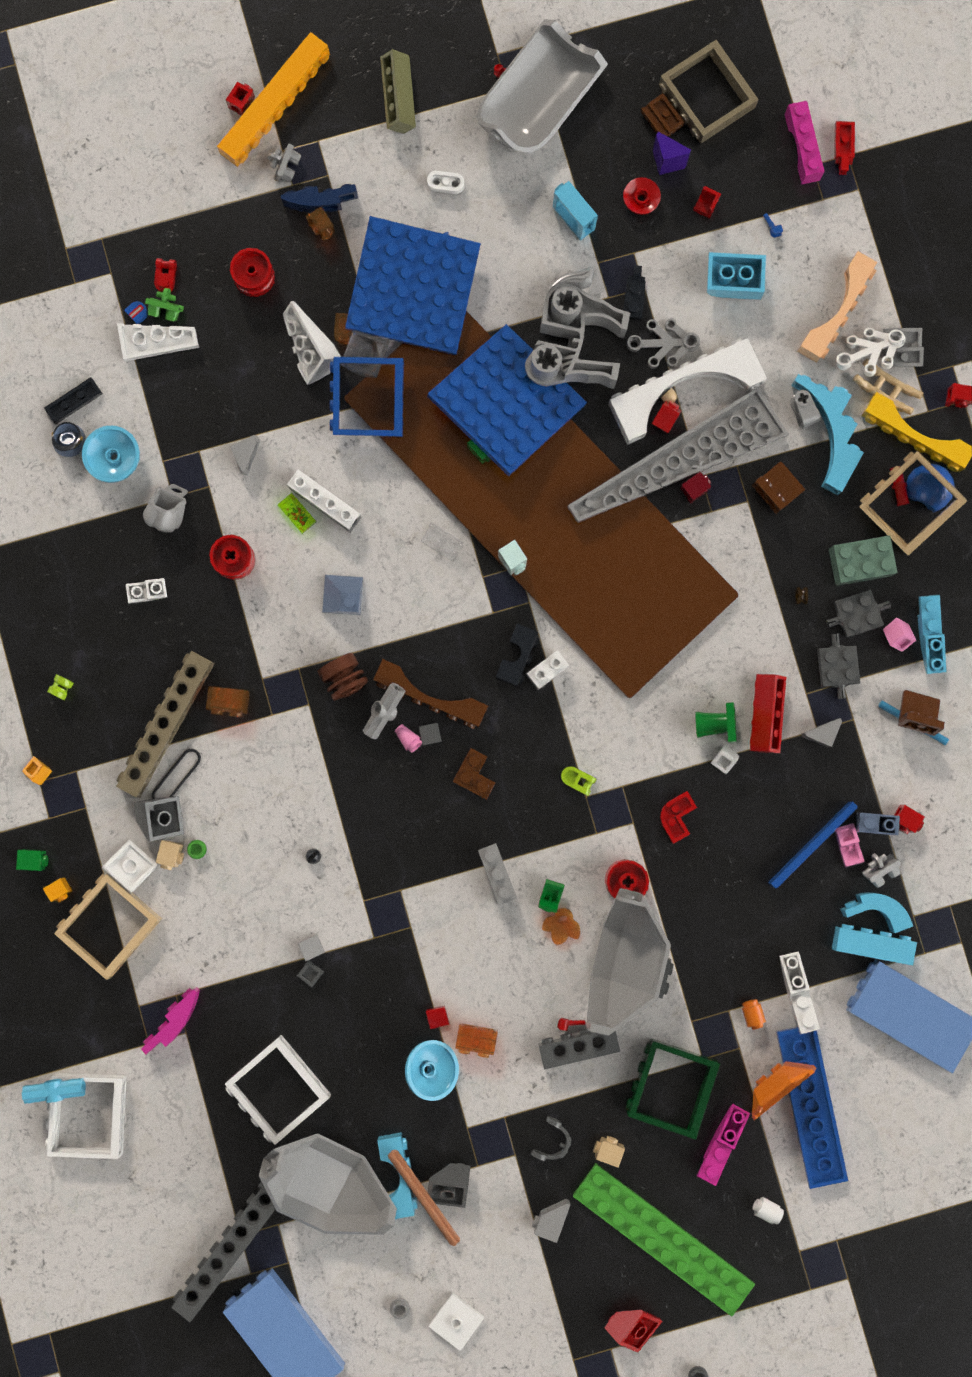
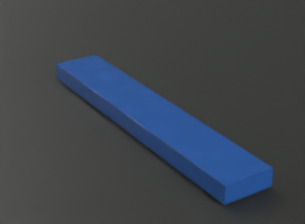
M848 802L768 884L772 888H778L858 806L854 802Z

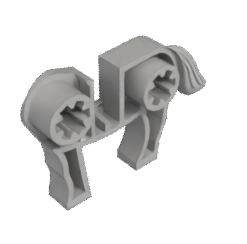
M593 267L570 272L559 277L553 282L546 295L540 333L569 339L566 347L537 341L534 350L526 360L525 372L538 385L551 386L566 382H583L586 384L598 383L612 389L615 387L620 363L578 359L586 325L604 327L613 332L617 337L624 339L630 317L629 312L617 309L606 301L595 298L582 290L590 287L594 276Z

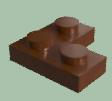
M470 748L453 782L487 800L495 785V782L479 774L487 756Z

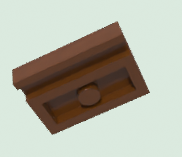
M663 93L648 103L647 106L641 108L642 115L656 133L660 132L670 136L685 124Z

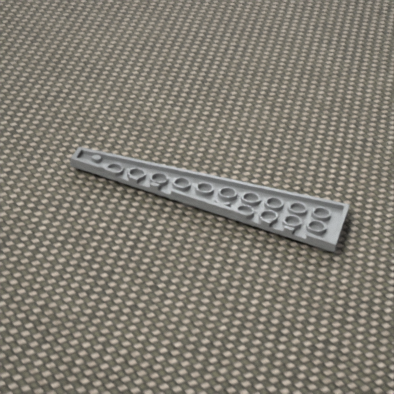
M757 387L569 504L568 509L577 523L782 439L788 436L789 433Z

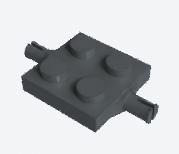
M871 590L834 602L837 611L836 618L826 620L827 626L830 628L839 624L846 638L883 627L884 624L880 611L890 609V602L886 601L877 604Z
M831 634L832 646L817 649L821 687L831 686L837 688L838 699H845V687L860 684L857 646L840 645L839 634Z

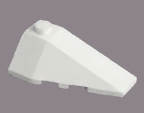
M291 301L284 311L283 317L288 335L293 338L295 346L292 349L294 353H297L299 359L298 369L306 384L310 385L330 374V361H333V357L341 356L326 335L294 301Z

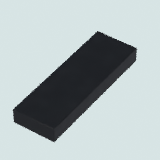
M90 377L44 407V409L56 425L103 393L94 379Z

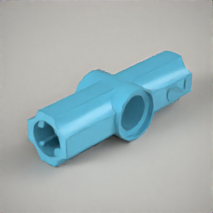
M84 1078L63 1081L62 1079H53L40 1084L25 1085L22 1087V1100L24 1104L42 1101L52 1103L62 1101L64 1098L80 1097L85 1095L86 1084Z

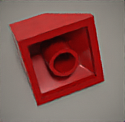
M643 1310L621 1311L611 1316L604 1328L619 1345L638 1353L663 1321Z

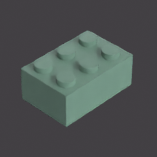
M890 536L833 545L829 548L836 586L891 577L898 573Z

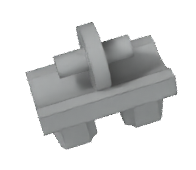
M288 144L282 157L280 156L282 151L276 149L275 153H269L268 159L271 161V168L275 169L276 165H279L274 176V180L278 182L280 179L291 182L295 171L286 167L288 162L297 166L301 158V154L293 150V145Z
M874 853L871 855L873 861L868 864L869 868L862 871L863 876L875 887L879 888L885 883L882 877L888 873L891 878L901 874L899 869L901 863L892 854L888 856L883 854L878 857Z

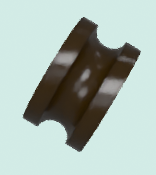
M796 587V604L801 602L804 604L808 603L807 587H803V589Z

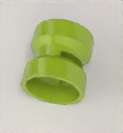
M56 674L54 684L49 687L47 692L65 700L68 689L72 688L74 683Z

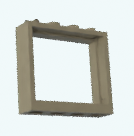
M717 40L661 75L659 86L662 89L661 92L664 95L666 94L669 102L678 111L685 125L687 124L690 128L692 137L695 136L700 144L755 109L759 100ZM710 56L743 104L704 128L671 80Z

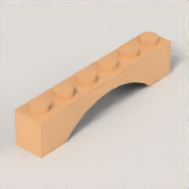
M859 251L856 253L844 273L846 282L845 295L839 312L827 323L810 330L797 352L816 363L820 358H825L830 350L827 348L830 342L834 343L839 335L836 332L839 326L843 328L849 318L846 314L848 311L852 312L858 301L855 299L858 295L862 296L866 290L867 285H865L867 279L871 280L877 270L874 269L877 264L876 261Z

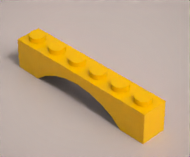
M878 392L872 396L861 415L865 418L866 422L880 426L881 430L885 433L894 434L898 437L899 441L913 445L914 449L918 452L927 453L932 460L946 464L947 468L951 471H962L966 468L972 457V446L960 439L951 441L937 440L915 431L902 419L894 402Z

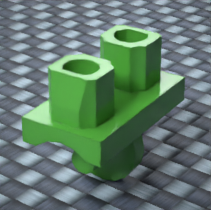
M165 288L163 292L157 291L156 297L162 298V300L146 298L145 304H149L148 315L160 317L161 308L167 309L165 319L177 321L179 312H183L184 306L169 302V300H176V296L171 295L169 288Z

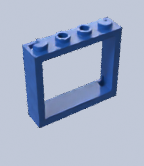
M333 357V361H330V373H333V381H330V392H333V400H330V412H333V420H330V431H333V435L403 437L404 359ZM340 363L395 365L394 430L340 429Z

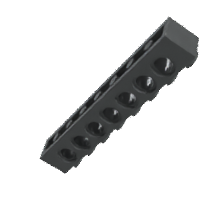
M262 1181L258 1185V1188H260L256 1195L252 1193L245 1202L248 1204L244 1211L240 1209L233 1218L236 1221L233 1226L228 1225L221 1235L224 1238L221 1242L216 1241L209 1251L212 1254L208 1259L204 1257L198 1264L199 1271L196 1275L192 1273L186 1280L185 1284L187 1287L184 1291L180 1289L174 1296L173 1300L175 1303L171 1308L187 1321H192L275 1211L272 1201L264 1202L261 1198L263 1194L268 1195ZM255 1210L259 1217L252 1218L249 1211ZM237 1227H244L247 1233L240 1234ZM225 1243H232L234 1250H228ZM213 1259L221 1260L222 1265L216 1266ZM201 1275H207L210 1281L204 1282L201 1279ZM189 1291L196 1292L198 1297L192 1298L189 1295Z

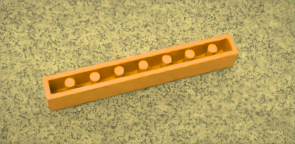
M310 32L217 145L219 153L236 167L246 161L249 152L259 145L260 139L264 134L267 135L272 124L282 117L286 107L292 105L295 96L305 89L308 80L315 77L318 68L328 61L330 52L326 43Z

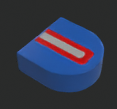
M139 301L131 303L124 310L136 324H140L148 316L146 306Z

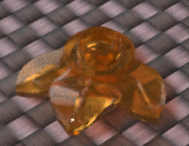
M567 908L558 909L557 913L547 917L543 922L542 930L551 932L552 940L556 945L563 944L568 939V936L573 939H578L580 936L579 923L573 919L572 912ZM566 916L567 920L562 921L560 917Z

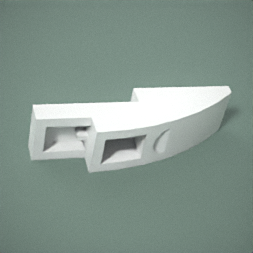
M799 951L779 956L793 1016H795L799 1033L804 1034L820 1030Z

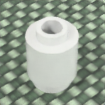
M764 1197L756 1199L754 1202L753 1210L755 1216L770 1224L780 1223L784 1210L779 1205Z

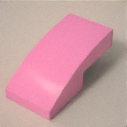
M854 823L838 827L835 833L844 867L864 863L865 861L859 846L860 840Z

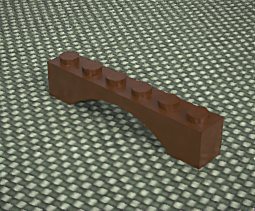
M382 659L373 679L377 682L376 686L387 690L391 683L398 684L406 691L402 698L405 695L412 698L411 702L420 706L422 703L429 705V710L438 714L440 711L447 713V718L457 721V719L465 721L463 725L472 729L475 726L479 728L488 708V705L472 698L446 701L430 697L410 683L400 666Z

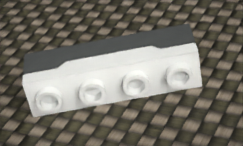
M299 469L287 483L291 491L350 533L362 518L360 513Z

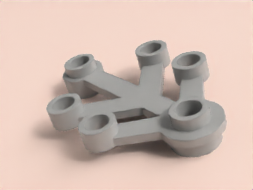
M672 318L666 321L665 329L673 331L679 338L673 339L658 325L656 320L650 319L646 324V329L649 332H654L661 339L642 340L638 335H632L627 341V348L632 352H637L640 348L662 347L655 356L649 358L648 366L651 369L657 368L661 359L673 347H680V349L674 355L668 357L666 363L669 368H675L680 358L687 351H695L700 345V338L697 334L686 333ZM671 322L674 324V327L670 328L667 324ZM649 324H655V328H650ZM692 340L694 344L688 345L687 341ZM636 342L637 347H632L631 343ZM674 359L676 363L670 364L669 360ZM651 360H656V361H657V364H656V365H652V364L650 363V361H651Z

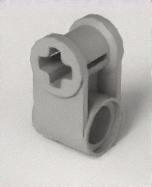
M806 390L798 391L791 398L790 404L799 426L805 429L821 422V415L814 404L811 394Z

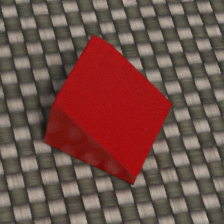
M445 1005L426 1010L430 1029L449 1025Z

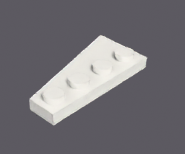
M117 323L123 360L125 362L199 348L195 327H161L160 325L142 326L141 324L124 325V323Z

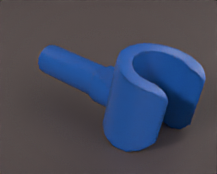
M764 214L763 217L770 227L771 237L782 236V225L775 226L768 214Z

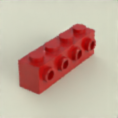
M756 674L750 751L780 753L787 678L785 676Z

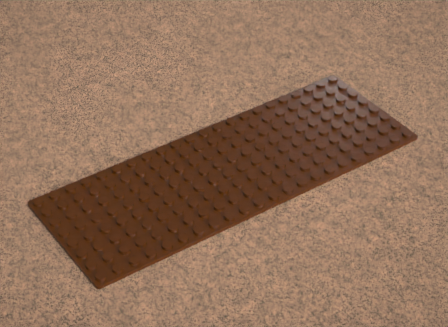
M467 311L456 355L402 343L387 358L404 359L403 437H379L504 568L505 566L498 557V550L513 540L517 542L527 558V564L523 572L518 575L513 573L511 576L628 698H632L738 598V592L645 496L577 523L569 511L568 505L618 475L621 471L571 419L510 476L492 460L490 462L485 461L482 464L467 448V442L471 439L427 397L433 388L491 338L487 331ZM379 364L345 396V401L372 430H394L395 365Z

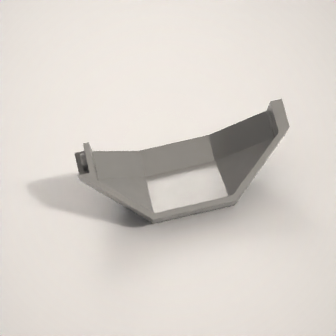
M620 888L603 924L590 978L586 1028L591 1032L609 1036L659 998L671 944L644 895L639 892Z
M317 1133L275 1148L263 1158L259 1177L277 1212L324 1234L384 1235L394 1226L397 1208L365 1156Z

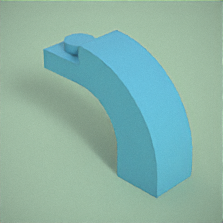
M866 892L856 894L857 903L856 900L844 904V908L840 909L842 915L847 918L866 910H877L884 916L890 932L893 933L913 927L907 911L899 902L889 896L878 893Z

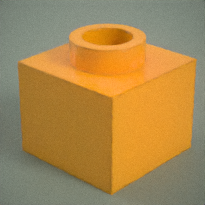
M60 878L43 888L50 902L58 901L59 903L69 897L68 893L72 892L66 878Z

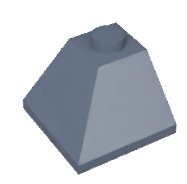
M325 575L322 613L361 615L363 577Z

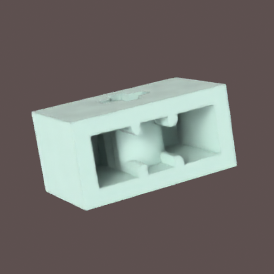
M515 540L498 550V557L510 575L513 573L518 575L525 570L527 558Z

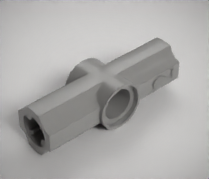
M391 683L382 699L374 702L372 705L371 717L363 729L364 734L372 739H377L386 723L393 721L396 717V707L406 692L398 684Z

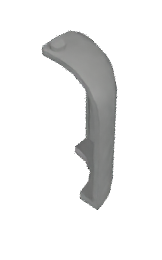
M544 19L486 94L478 109V124L489 134L492 140L512 150L529 153L541 149L557 132L608 65L600 52L581 43L579 46L571 41L572 37L564 31L556 20Z

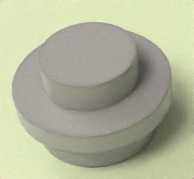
M397 1298L391 1303L390 1313L394 1318L403 1319L409 1314L410 1306L405 1299Z

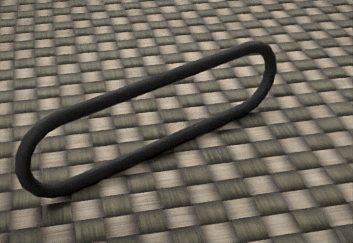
M188 749L181 755L152 792V799H155L156 791L188 752H195L198 755V761L169 797L174 796L200 763L201 756L197 750Z

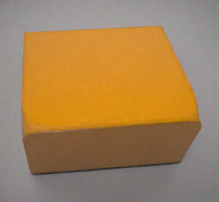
M33 756L22 772L32 782L42 785L52 770Z

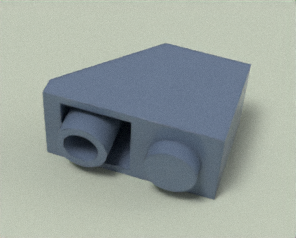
M857 813L856 831L898 836L900 816Z

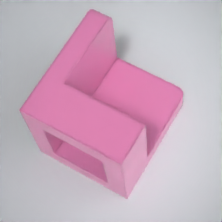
M895 618L883 629L890 646L901 652L916 641L909 624L899 618Z

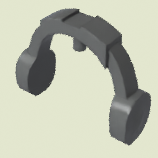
M547 1116L546 1122L560 1129L565 1134L566 1142L565 1144H559L563 1149L555 1154H546L532 1149L530 1154L542 1161L563 1158L568 1153L569 1146H571V1137L562 1126V1122Z

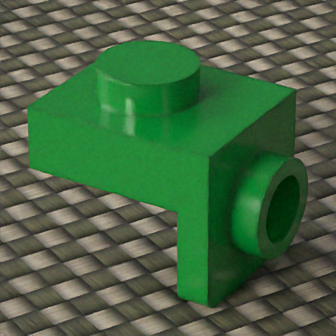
M546 879L538 907L546 912L557 913L565 885Z

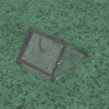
M353 330L344 357L384 358L389 341ZM341 363V366L360 377L377 378L382 365Z

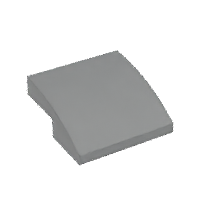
M922 328L883 329L884 333L889 334L892 330H900L905 335L904 345L895 351L892 367L923 366ZM888 348L883 349V357L886 356Z

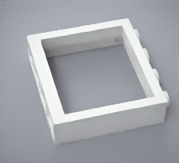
M282 1035L225 1083L228 1094L231 1097H236L239 1101V1107L251 1115L252 1123L256 1127L260 1126L264 1131L263 1135L270 1143L273 1142L275 1145L331 1096L330 1092ZM276 1047L319 1098L278 1134L235 1084Z
M54 1074L50 1080L62 1079L63 1081L84 1078L85 1082L114 1083L111 1148L59 1146L61 1101L47 1103V1110H50L49 1118L46 1121V1130H49L48 1138L45 1141L47 1156L119 1159L123 1155L127 1075Z

